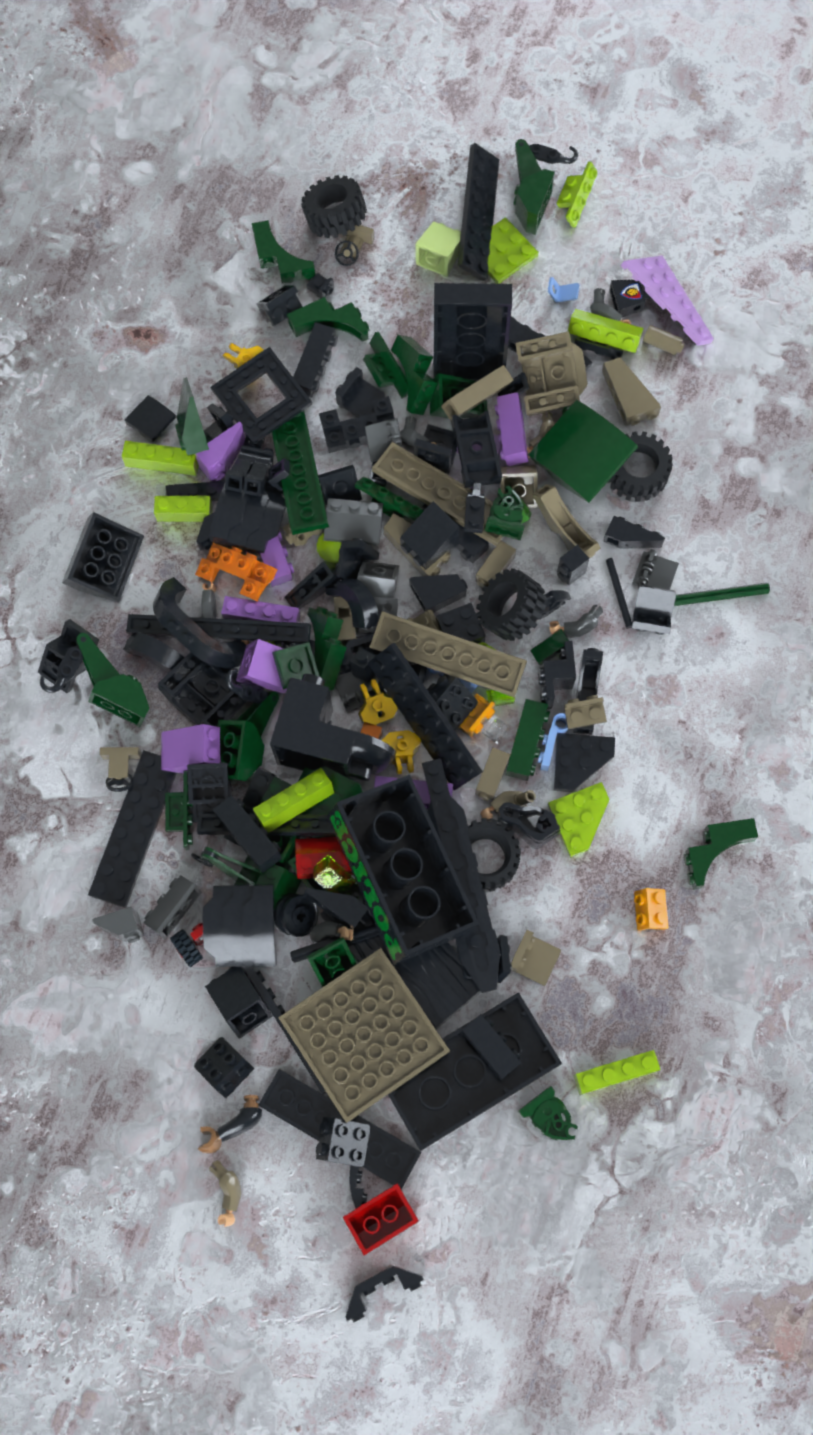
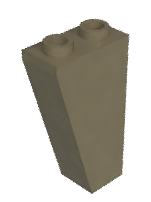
M621 357L603 363V376L625 426L637 425L643 420H653L659 416L661 405Z
M503 365L450 398L441 407L451 421L452 415L460 417L498 394L514 380Z
M393 513L384 526V536L422 576L439 575L440 567L443 563L446 564L451 557L450 550L427 570L422 566L419 567L413 561V557L409 553L406 554L400 547V537L412 524Z

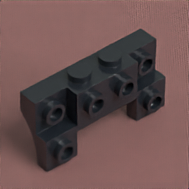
M389 396L371 400L374 413L341 422L336 409L319 413L328 452L332 453L348 448L355 449L361 445L368 444L365 426L395 419Z

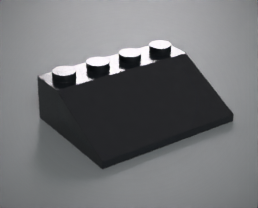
M93 512L86 520L62 583L79 591L119 602L144 535Z

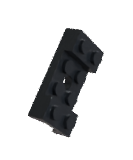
M484 411L477 417L466 419L452 415L451 425L458 447L464 488L473 487V483H481V486L501 483L502 472L489 411ZM478 444L482 449L476 451L472 446Z

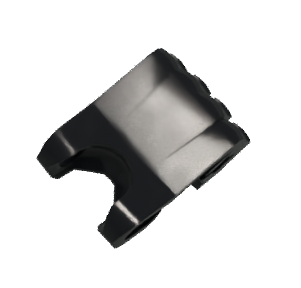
M505 802L499 808L498 824H506L507 830L510 831L512 829L514 833L519 835L534 849L541 848L549 841L555 839L561 832L555 814L541 807H522ZM540 816L536 827L532 826L527 819L528 817Z

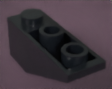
M613 516L603 542L620 549L661 548L665 537L659 532L645 529L640 524L628 522L624 517Z

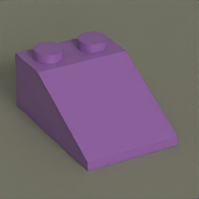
M240 421L208 442L209 450L195 453L200 470L210 482L220 481L224 478L244 444L245 435Z

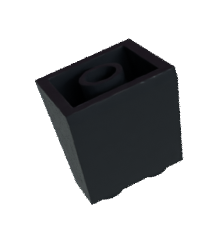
M433 501L400 537V547L406 554L409 553L413 557L416 565L422 566L427 570L459 542V526Z
M231 967L227 972L213 979L205 986L223 1018L239 1039L273 1017L242 967Z

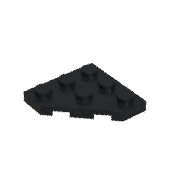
M557 733L554 791L574 792L582 783L592 777L606 763L610 762L615 755V738Z

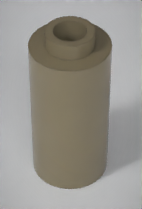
M652 325L648 327L643 342L675 356L677 353L681 354L685 345L683 338Z

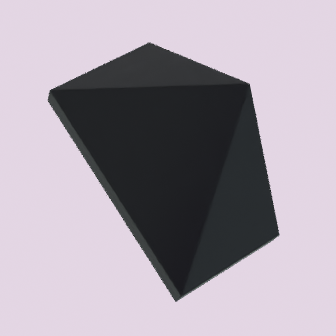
M522 372L513 378L514 381L501 390L498 396L516 392L521 395L527 391L529 385L525 373Z

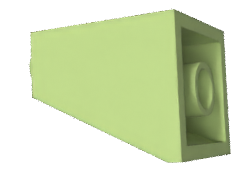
M433 221L416 243V265L448 277L459 256L461 231Z

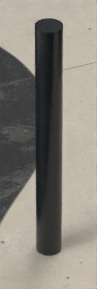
M613 558L606 559V564L625 627L629 629L632 628V620Z

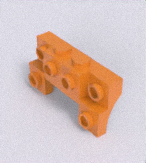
M213 542L207 558L201 559L195 575L213 582L220 570L245 580L239 594L258 601L265 587L273 581L278 569L257 561V556L247 552L246 555L241 554L243 550L233 546L229 549Z

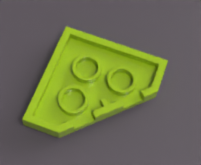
M506 217L492 226L488 275L497 284H500L538 257L539 254Z
M602 782L548 802L551 813L556 816L555 818L560 826V835L570 857L586 852L590 848L610 800Z

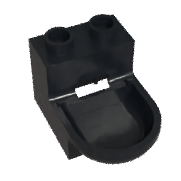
M303 674L301 680L291 677L270 741L277 765L303 771L305 766L312 770L326 766L350 779L357 778L364 781H369L371 774H379L391 765L396 756V751L392 746L370 735L332 725V721H330L333 713L329 687L324 686L325 680L312 674Z

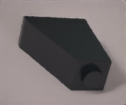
M458 574L409 578V586L424 612L426 610H433L434 613L466 597L468 586L464 579H460Z

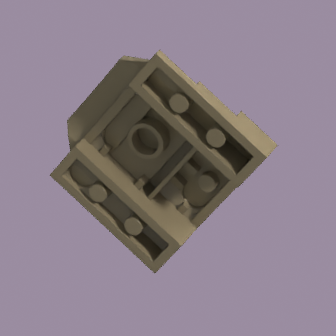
M569 331L516 343L518 361L522 365V372L525 373L529 385L526 396H524L526 414L528 416L571 406L576 399L580 401V395L588 386L583 350L571 342Z

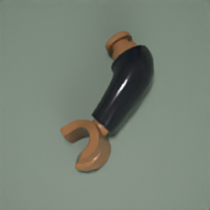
M244 1096L246 1103L240 1109V1113L219 1127L218 1131L211 1127H200V1132L204 1135H211V1140L206 1144H201L198 1150L206 1154L215 1153L220 1149L222 1142L255 1127L262 1117V1109L258 1108V1103H256L259 1100V1096Z

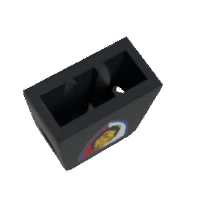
M611 280L609 291L613 307L623 317L642 311L645 300L652 299L642 289L640 281Z

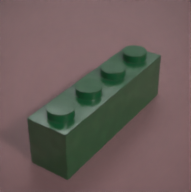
M529 699L525 700L506 776L528 781L529 776H534L536 765L533 764L534 757H539L541 747L537 745L539 740L544 738L546 729H543L542 726L544 722H548L550 711H547L548 704Z

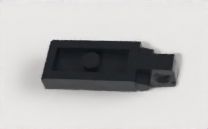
M579 336L574 341V344L582 350L593 351L601 356L606 355L613 360L623 356L624 350Z
M473 483L472 493L468 492L464 532L481 534L483 532L485 494H480L481 483Z

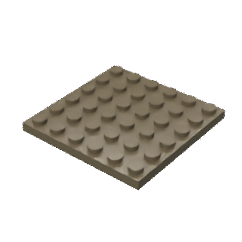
M381 948L278 1017L346 1123L450 1052Z

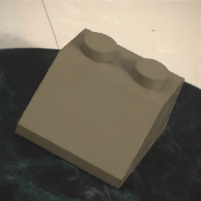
M536 465L500 467L502 480L499 483V489L501 488L502 493L507 494L505 488L510 486L528 508H538L532 495L538 490Z

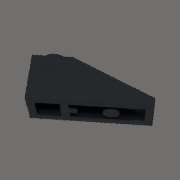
M327 561L319 564L285 596L289 605L301 609L324 594L326 587H331L333 583L340 581L341 579L337 577L336 565Z

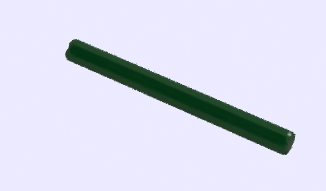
M760 583L676 595L674 606L768 594L770 586L769 583Z

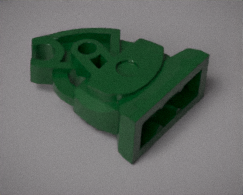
M506 486L505 492L507 494H503L501 488L498 489V497L494 500L484 531L521 541L525 526L521 524L523 519L521 513L524 505L518 494L510 486Z
M549 1086L518 1110V1113L523 1118L530 1116L531 1123L543 1132V1135L550 1137V1139L574 1140L576 1137L569 1135L568 1130L571 1127L577 1130L578 1126L571 1123L569 1111L564 1103L554 1096L555 1091L552 1086ZM561 1113L564 1114L565 1121H563Z

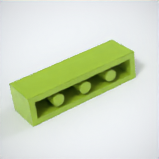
M576 308L571 316L568 331L572 335L636 353L644 329Z
M125 441L122 460L125 467L197 476L199 465L195 454L187 456L186 450L182 451L179 447Z
M320 768L253 808L255 816L260 825L269 833L334 794L333 786L325 772Z
M651 1050L576 1073L573 1076L579 1095H583L655 1073L661 1069L655 1051Z

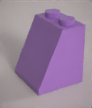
M260 639L246 645L236 681L247 682L272 691L286 693L287 689L283 690L272 654V652L284 648Z
M201 724L161 733V770L183 773V771H187L188 764L220 763V727Z

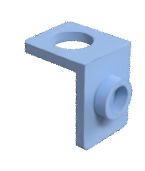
M550 277L548 293L556 303L578 299L580 285L579 283L559 286L556 280Z

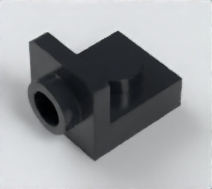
M319 273L306 284L307 289L319 298L331 295L334 290L333 279L330 277L327 280Z
M283 458L269 468L268 482L280 491L283 490L281 480L286 479L289 475L290 462L287 459Z

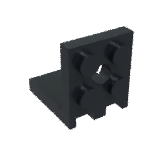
M428 424L424 437L429 439V442L416 438L414 455L435 468L445 470V474L449 475L457 453L456 439H454L453 431Z

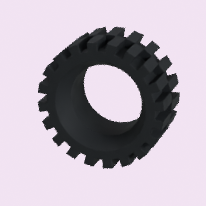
M334 175L333 179L329 176L323 182L321 180L317 181V185L312 184L309 187L310 191L306 190L304 193L305 197L301 199V207L312 233H316L319 237H322L323 234L325 238H330V235H333L334 238H338V234L347 235V231L353 232L356 230L355 226H360L362 224L361 220L366 218V204L358 182H355L353 178L348 179L344 175L342 178L339 175ZM342 202L336 207L325 209L331 204Z
M636 431L632 432L629 438L638 445L634 452L645 453L654 460L656 471L647 477H635L629 474L622 465L607 482H611L610 488L612 491L618 490V496L621 497L625 494V500L630 501L631 497H635V502H640L641 497H644L645 501H648L651 495L654 498L658 496L659 491L662 492L668 482L673 466L672 454L669 455V447H663L664 441L662 439L656 441L657 436L654 434L651 437H647V432L642 431V434L638 435Z
M511 568V571L505 569L503 574L500 572L495 574L496 579L491 578L488 581V587H483L484 594L478 597V600L481 602L476 605V609L479 610L476 615L480 619L479 623L484 628L503 640L515 641V638L518 640L522 639L523 633L526 635L531 633L530 628L533 627L535 629L538 625L535 622L537 619L541 620L543 616L540 612L545 610L546 605L543 602L546 601V596L543 595L545 591L541 585L522 571ZM517 592V598L513 607L502 615L506 602Z
M482 818L481 822L478 823L476 820L471 821V825L468 826V834L471 844L481 839H489L496 842L504 852L505 861L500 869L489 874L479 873L483 891L489 889L492 892L497 887L503 888L507 882L509 883L513 879L520 863L521 848H519L518 838L515 839V833L512 829L510 831L507 830L506 824L502 823L499 825L497 824L498 820L492 819V822H487V818Z

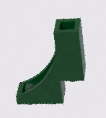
M269 220L251 223L261 269L278 266L282 283H292L302 279L308 280L316 275L314 261L295 257L278 244L271 232Z
M323 297L287 314L288 324L295 337L311 332L316 322L335 328V330L347 332L362 342L368 340L369 326L366 321L363 322L359 308H355L352 302L334 310L332 303H328L326 298Z
M397 334L391 351L400 360L407 377L408 400L406 410L412 414L424 415L438 384L427 374L433 356L413 338Z
M317 606V609L309 607L307 615L311 620L314 630V660L319 677L325 680L324 686L329 687V690H334L347 648L340 644L341 641L338 640L344 620L338 618L337 613L328 611L327 608Z
M754 818L707 825L704 829L705 831H703V840L708 845L689 847L685 851L686 854L683 855L684 863L686 866L688 865L690 872L687 874L688 883L692 885L693 890L701 889L704 886L707 871L713 860L720 853L732 846L753 842L758 838Z

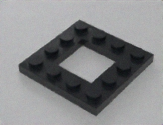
M270 347L211 386L212 392L232 415L235 422H241L245 435L253 445L312 405L310 398ZM264 374H267L285 399L257 418L238 392Z

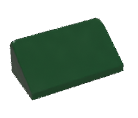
M560 629L530 651L541 666L543 661H549L559 654L560 648H563L564 642L569 641V639Z

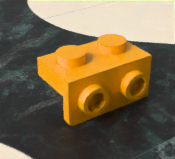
M477 693L474 697L477 699L478 704L459 726V729L470 737L475 733L478 734L484 727L482 723L486 718L488 720L491 719L495 713V703L493 701L491 703Z
M644 888L635 891L634 903L637 930L669 929L665 889Z

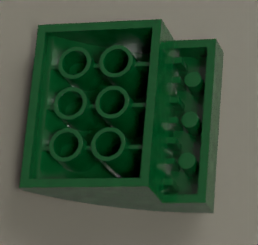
M576 399L528 456L535 464L545 469L556 483L590 503L634 453L638 445L603 416Z

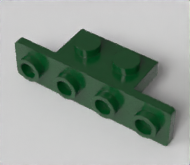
M375 332L369 342L374 354L365 355L363 361L379 388L394 385L400 397L405 398L408 394L407 379L381 334Z
M362 477L355 483L357 489L372 497L371 502L383 503V513L389 517L394 513L403 519L407 516L415 521L424 511L419 506L413 505L403 497L390 492L387 488L376 484L369 478Z
M183 771V792L165 793V831L183 832V847L185 850H190V845H193V834L190 833V826H193V814H190L192 804H189L188 771Z

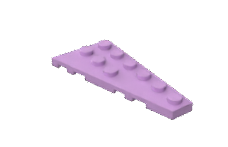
M663 256L623 261L620 266L624 270L628 269L633 274L632 278L635 281H640L645 286L644 291L663 310L666 308L672 314L670 318L674 322L678 321L683 326V331L697 346L710 344L714 340Z

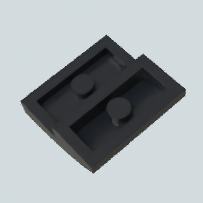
M147 395L124 421L127 425L139 431L141 436L154 442L177 416L162 403Z

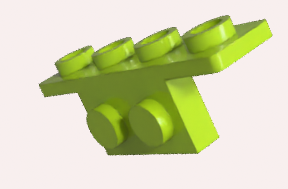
M587 162L583 175L567 176L556 203L559 208H569L566 219L572 228L576 227L580 219V215L598 172L592 162Z

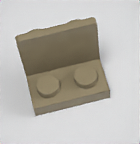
M526 930L511 962L512 971L545 986L561 953V949L534 937V932Z

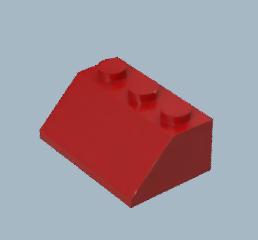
M336 837L295 839L297 879L353 876Z
M398 1183L343 1217L363 1255L368 1254L419 1222Z

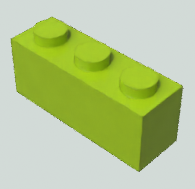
M155 496L154 515L157 522H203L204 517L213 513V504L210 496Z

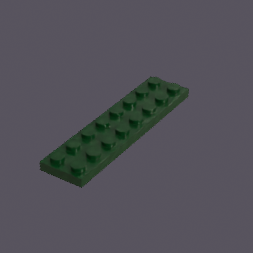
M302 411L272 432L277 462L283 458L290 462L289 475L286 479H282L281 482L292 535L329 527L305 412Z

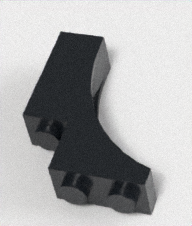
M596 648L583 650L576 689V699H579V701L587 700L586 697L597 695L603 651H599ZM594 725L574 728L573 733L592 735Z

